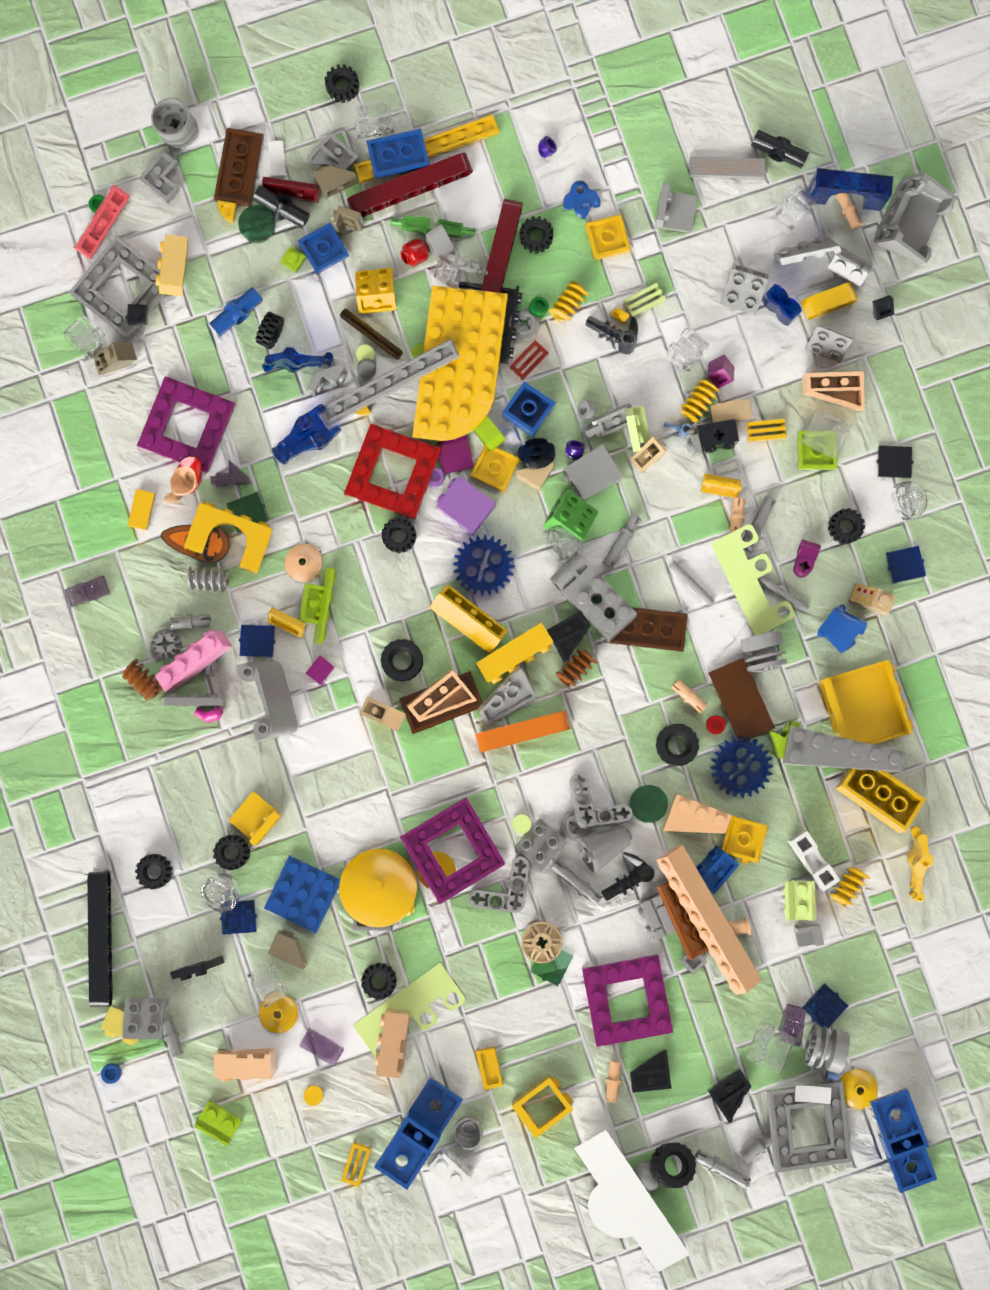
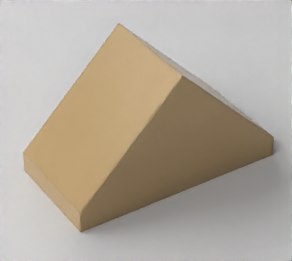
M653 436L641 448V451H637L630 460L643 473L664 457L667 450L656 436Z
M552 462L548 466L539 469L525 468L517 470L516 477L540 491L554 469V463Z

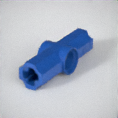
M251 287L240 298L231 300L224 307V311L209 324L221 337L235 324L238 325L246 320L249 312L258 306L263 299Z

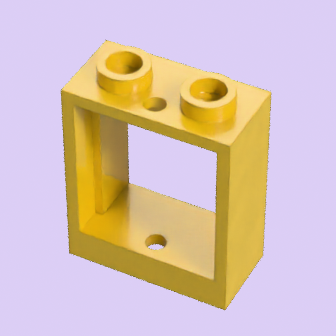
M550 1074L512 1102L513 1109L535 1139L573 1110L572 1098L567 1092L563 1094L560 1089L562 1085L556 1077L552 1078ZM549 1085L565 1107L541 1126H538L523 1104Z

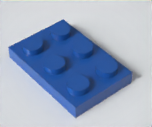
M421 129L366 141L375 179L418 170L429 165Z

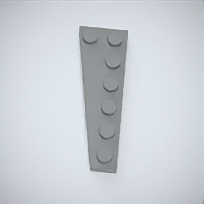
M790 726L782 764L902 772L906 752Z

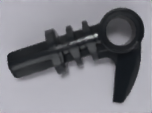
M592 316L587 318L585 325L598 332L599 338L607 337L606 341L613 340L612 344L618 343V349L623 354H631L634 351L638 335V323L635 317L630 318L629 330L625 331L620 328L616 330L615 325L611 327V322L608 320L603 323Z
M623 852L622 856L634 865V869L629 872V876L626 877L624 874V878L621 880L618 877L615 878L616 883L602 890V896L608 901L621 893L624 896L627 895L629 888L632 891L633 886L639 887L638 883L650 882L655 875L654 869L638 856ZM642 868L650 870L649 877L641 878L640 871Z

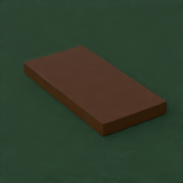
M231 128L226 129L214 194L215 202L220 200L236 203L239 206L252 207L264 141L263 133Z
M631 607L637 613L636 618L611 641L607 642L609 644L684 652L688 614ZM611 611L610 618H613L615 613Z
M744 658L708 673L739 743L775 728L751 673L747 671L748 666Z
M471 671L458 675V677L476 698L477 701L419 722L406 705L427 688L399 698L412 734L478 710L483 702Z

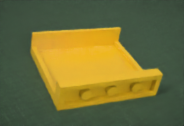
M889 659L819 680L837 737L874 745L913 734L911 730L913 729L912 721L910 718H907L906 714L907 705L901 699L899 693L901 692L899 682L895 680V668L889 662Z

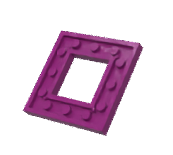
M165 376L137 446L179 463L188 456H195L201 461V471L209 473L236 403ZM177 402L210 414L197 448L163 436Z
M467 797L400 836L402 843L439 905L506 864ZM459 824L478 858L446 877L427 843Z
M658 954L582 968L596 1047L673 1033ZM643 978L650 1016L612 1023L605 985Z

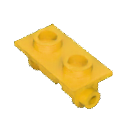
M704 473L701 492L739 498L742 484L741 480Z

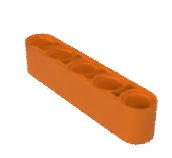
M565 710L475 734L481 753L570 730L571 726L567 711Z

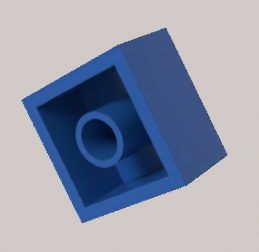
M524 381L503 410L502 417L534 438L555 409L556 402Z

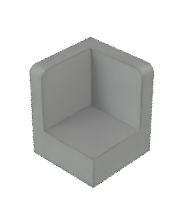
M811 924L794 927L797 946L824 945L821 925Z

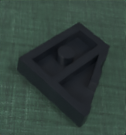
M580 611L547 629L563 662L568 660L589 629Z
M222 955L208 961L205 960L171 971L172 980L180 978L183 981L192 978V974H195L196 977L205 975L208 969L225 963Z
M667 1050L661 1051L630 1072L632 1093L672 1089Z
M738 1068L707 1090L729 1124L733 1121L737 1109L743 1103V1098L749 1092L751 1084L741 1069Z

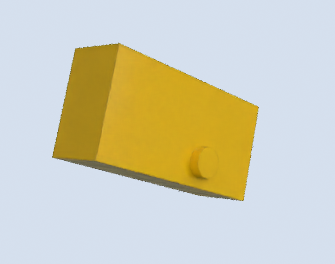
M848 768L835 787L837 791L898 833L907 831L926 801L924 797L886 771Z

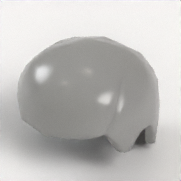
M466 1116L457 1121L454 1128V1136L463 1149L473 1150L479 1146L483 1139L484 1130L477 1119Z
M643 1161L636 1164L633 1171L647 1192L650 1193L656 1190L659 1184L653 1177L650 1162Z

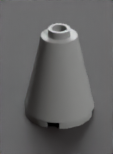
M619 827L581 836L576 839L579 853H583L584 858L582 860L592 873H596L631 844L632 835L628 829Z

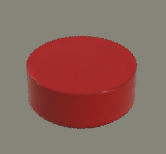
M714 715L707 719L706 729L709 733L717 735L725 730L726 723L721 716Z

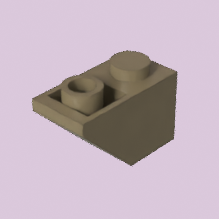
M112 342L94 357V363L98 374L103 375L130 366L137 360L132 342Z

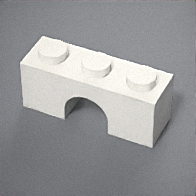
M802 830L787 840L819 890L825 891L840 881L830 864L820 855L817 850L818 846L808 831Z

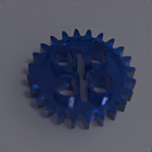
M484 534L483 539L480 540V537L476 535V541H473L470 537V544L463 542L464 549H457L460 555H454L458 562H453V566L458 567V569H455L453 572L460 574L456 580H463L460 586L467 585L466 592L473 589L474 595L480 591L481 597L484 596V592L491 596L492 590L498 594V587L505 589L503 583H510L507 576H513V573L509 570L515 569V566L510 564V562L514 561V558H508L512 551H505L507 544L501 546V539L494 542V536L487 540V536ZM476 549L482 550V557H473V551ZM490 550L487 559V566L489 567L484 568L481 581L478 582L477 579L481 571L479 563L483 564L486 551ZM493 555H498L501 557V562L493 564L490 559ZM474 567L477 569V574L469 576L466 573L467 569ZM487 573L495 575L493 582L485 580L484 577Z
M739 735L738 740L731 736L730 743L725 739V746L723 747L718 744L720 751H713L717 757L710 758L715 763V765L710 766V769L715 770V772L711 773V776L717 777L714 783H721L719 789L723 790L726 788L725 793L727 795L732 791L733 797H736L738 793H740L741 798H744L745 793L752 797L751 791L754 790L759 794L758 787L765 789L763 782H770L766 776L773 775V773L768 771L769 768L773 767L772 764L768 763V761L772 760V757L766 756L769 752L768 749L762 750L764 747L763 743L757 746V739L750 742V736H747L745 740H743L742 735ZM740 748L746 750V754L742 758H738L736 755ZM751 754H754V756L746 762ZM755 761L759 762V769L752 771L750 768L751 764ZM727 762H731L732 769L728 772H725L723 770V765ZM739 763L744 764V770L739 769ZM736 772L734 777L732 779H729V777ZM739 776H746V782L743 785L737 784Z

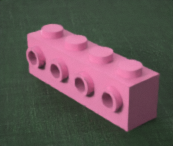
M207 631L199 642L196 641L188 646L189 650L174 657L175 661L160 668V673L155 677L165 692L177 691L233 647L223 631Z

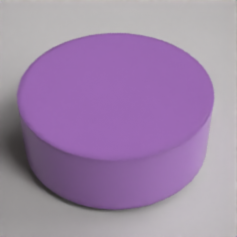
M435 467L429 485L439 487L443 484L445 476L440 468Z

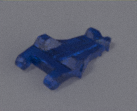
M286 347L281 353L265 356L262 370L270 372L276 368H283L290 373H296L306 367L321 368L323 364L328 365L329 368L333 362V354L327 352L324 356L304 355L298 353L293 347Z
M323 404L317 405L311 411L298 417L290 434L272 448L273 455L279 463L285 465L289 460L303 452L322 450L341 432L338 425L329 431L320 419L319 415L326 410Z

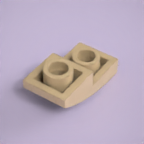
M750 399L729 401L710 406L713 423L735 419L738 422L754 418Z

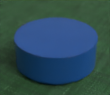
M116 1063L107 1064L101 1071V1078L107 1084L116 1083L122 1076V1069Z

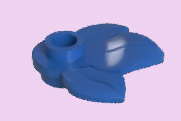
M584 181L574 182L570 192L563 199L564 210L574 209L577 216L581 219L588 215L590 206L597 208L600 207L601 203L597 192L589 189ZM577 187L583 188L582 194L577 192Z

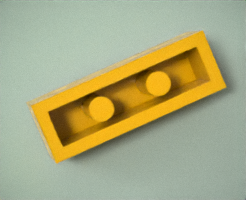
M165 234V240L160 243V253H163V256L158 259V269H161L160 274L156 275V286H159L160 294L182 296L188 253V237Z

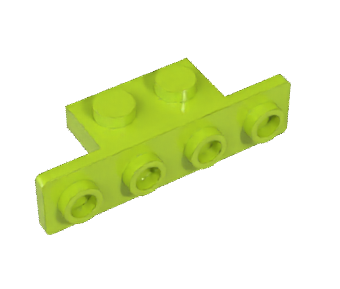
M325 568L322 586L304 583L298 620L316 624L313 643L322 644L327 635L325 627L330 617L328 609L329 603L333 599L332 586L336 581L335 568Z

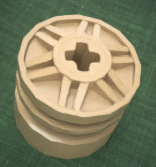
M545 921L530 925L524 931L521 940L525 955L531 961L539 964L549 963L556 959L563 945L559 929ZM539 937H543L544 940L547 939L548 943L545 944V948H542L541 945L537 946L536 942L539 941Z

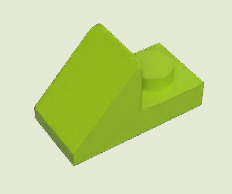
M794 720L789 723L786 722L781 732L784 734L783 736L768 731L776 756L780 759L784 757L789 727L799 728L800 723Z

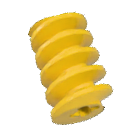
M575 281L567 284V289H564L562 295L558 297V301L554 302V308L549 309L550 314L562 323H565V319L568 321L572 320L569 313L572 315L576 314L573 308L580 309L577 302H585L582 295L585 297L589 296L585 288Z
M703 379L699 380V386L694 387V392L689 394L690 398H686V404L681 405V413L695 423L699 422L696 416L703 417L700 410H708L705 404H712L709 398H717L714 391L719 392L713 384Z
M847 867L850 875L843 874L842 877L845 881L840 880L838 882L841 888L834 887L837 894L830 893L829 895L846 909H848L846 905H854L850 900L851 898L858 899L855 891L862 893L859 885H867L863 879H871L856 867Z

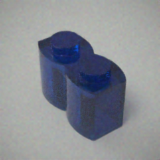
M774 284L762 299L764 306L769 311L775 313L778 320L786 326H789L802 311L799 303L788 297L785 289L777 284Z

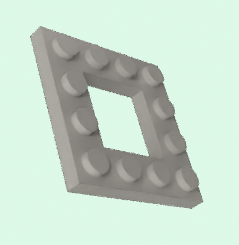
M116 235L68 293L129 340L140 325H128V308L125 312L121 311L97 292L121 263L147 284L131 304L147 305L148 316L166 294H160L159 286H156V275L160 274L161 270Z
M842 1081L802 1085L831 1088L830 1104L796 1102V1086L766 1090L775 1172L779 1173L851 1162ZM824 1105L828 1143L794 1148L790 1109Z

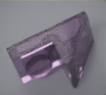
M228 460L229 475L225 472L216 473V476H210L211 484L214 487L252 484V480L230 460Z
M786 1004L779 1026V1031L781 1032L780 1041L800 1047L803 1038L806 1009Z

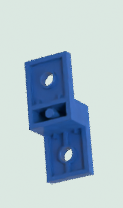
M430 1077L399 1124L397 1132L374 1168L408 1190L439 1142L441 1133L460 1106L463 1098ZM433 1100L441 1102L442 1107L439 1110L431 1108L430 1103ZM405 1156L408 1160L407 1164L404 1166L398 1165L396 1162L397 1157Z
M904 1088L869 1101L880 1130L878 1137L898 1191L902 1193L937 1180L926 1150L929 1144L908 1089ZM895 1109L900 1110V1117L896 1120L891 1119V1112ZM910 1161L916 1164L913 1171L906 1170V1165Z

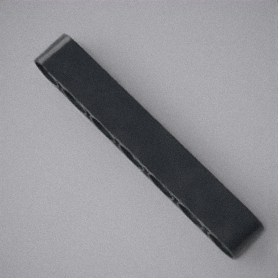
M109 871L89 872L87 877L89 1006L91 1008L110 1007L113 1000L111 875Z

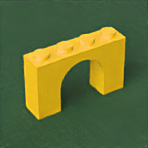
M204 501V504L199 503L184 548L202 554L208 536L215 527L223 524L234 525L242 531L246 539V547L239 568L257 574L273 531L272 528H269L270 525L261 521L259 523L252 522V518L245 515L238 517L233 515V511L226 508L222 510L216 509L214 504Z

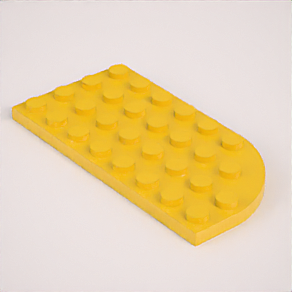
M432 285L423 353L452 339L460 358L420 378L413 438L438 441L457 439L477 428L489 414L495 400L508 294Z

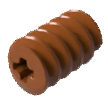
M578 649L579 657L572 655L571 657L574 662L567 660L568 668L562 666L561 670L563 673L556 672L557 678L570 690V684L575 687L577 686L575 679L582 681L581 673L587 675L586 668L593 669L590 664L591 662L598 664L596 659L586 650Z
M135 659L126 667L122 678L124 680L128 679L127 683L133 685V689L139 690V695H144V699L149 701L160 694L163 688L158 686V680L152 681L155 677L154 674L147 676L149 669L142 671L143 663L138 666L136 665L138 659Z

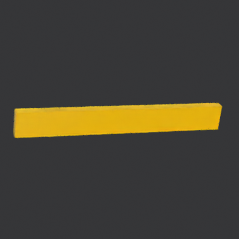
M491 114L424 139L428 159L499 134L500 131L494 115ZM370 159L353 165L360 184L375 179Z

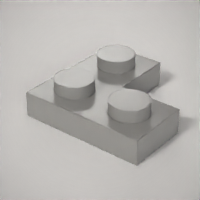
M162 150L138 179L167 204L180 191L179 187L167 178L178 166V163Z

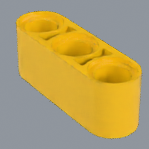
M848 282L807 297L801 301V305L807 320H811L857 302L858 297L852 282Z

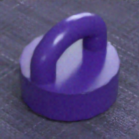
M545 136L539 141L538 152L541 157L547 158L557 151L556 143L551 137Z
M568 441L565 454L572 460H578L583 456L585 446L580 441Z

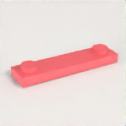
M112 185L75 244L74 249L88 259H91L130 196L116 185Z

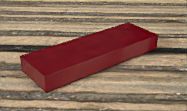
M263 176L262 186L277 195L285 194L291 199L319 202L318 184Z

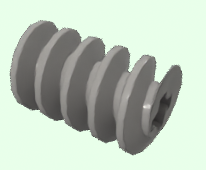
M191 565L189 566L187 583L190 590L196 587L197 590L201 591L204 587L205 591H209L211 588L213 592H216L219 588V591L223 593L228 587L229 569H226L225 574H223L221 568L215 573L214 568L211 567L208 573L206 567L200 572L198 566H196L194 571H192Z

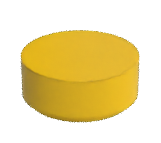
M318 1085L307 1087L303 1095L304 1101L310 1106L320 1104L324 1097L322 1088Z

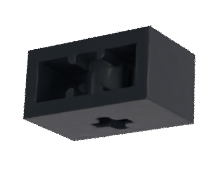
M735 419L698 425L695 429L696 434L699 435L702 451H705V453L715 452L717 448L722 447L724 450L732 449L739 442ZM715 434L719 437L722 436L719 441L717 438H714Z

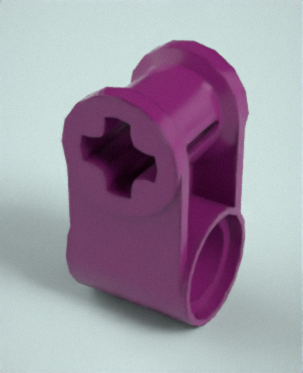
M804 539L801 540L793 567V572L797 577L804 578L812 572L821 545ZM802 564L805 565V569H806V570H805L804 572L801 571V570H802V567H800V566H801Z

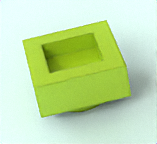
M290 246L280 260V263L297 273L306 260V256Z

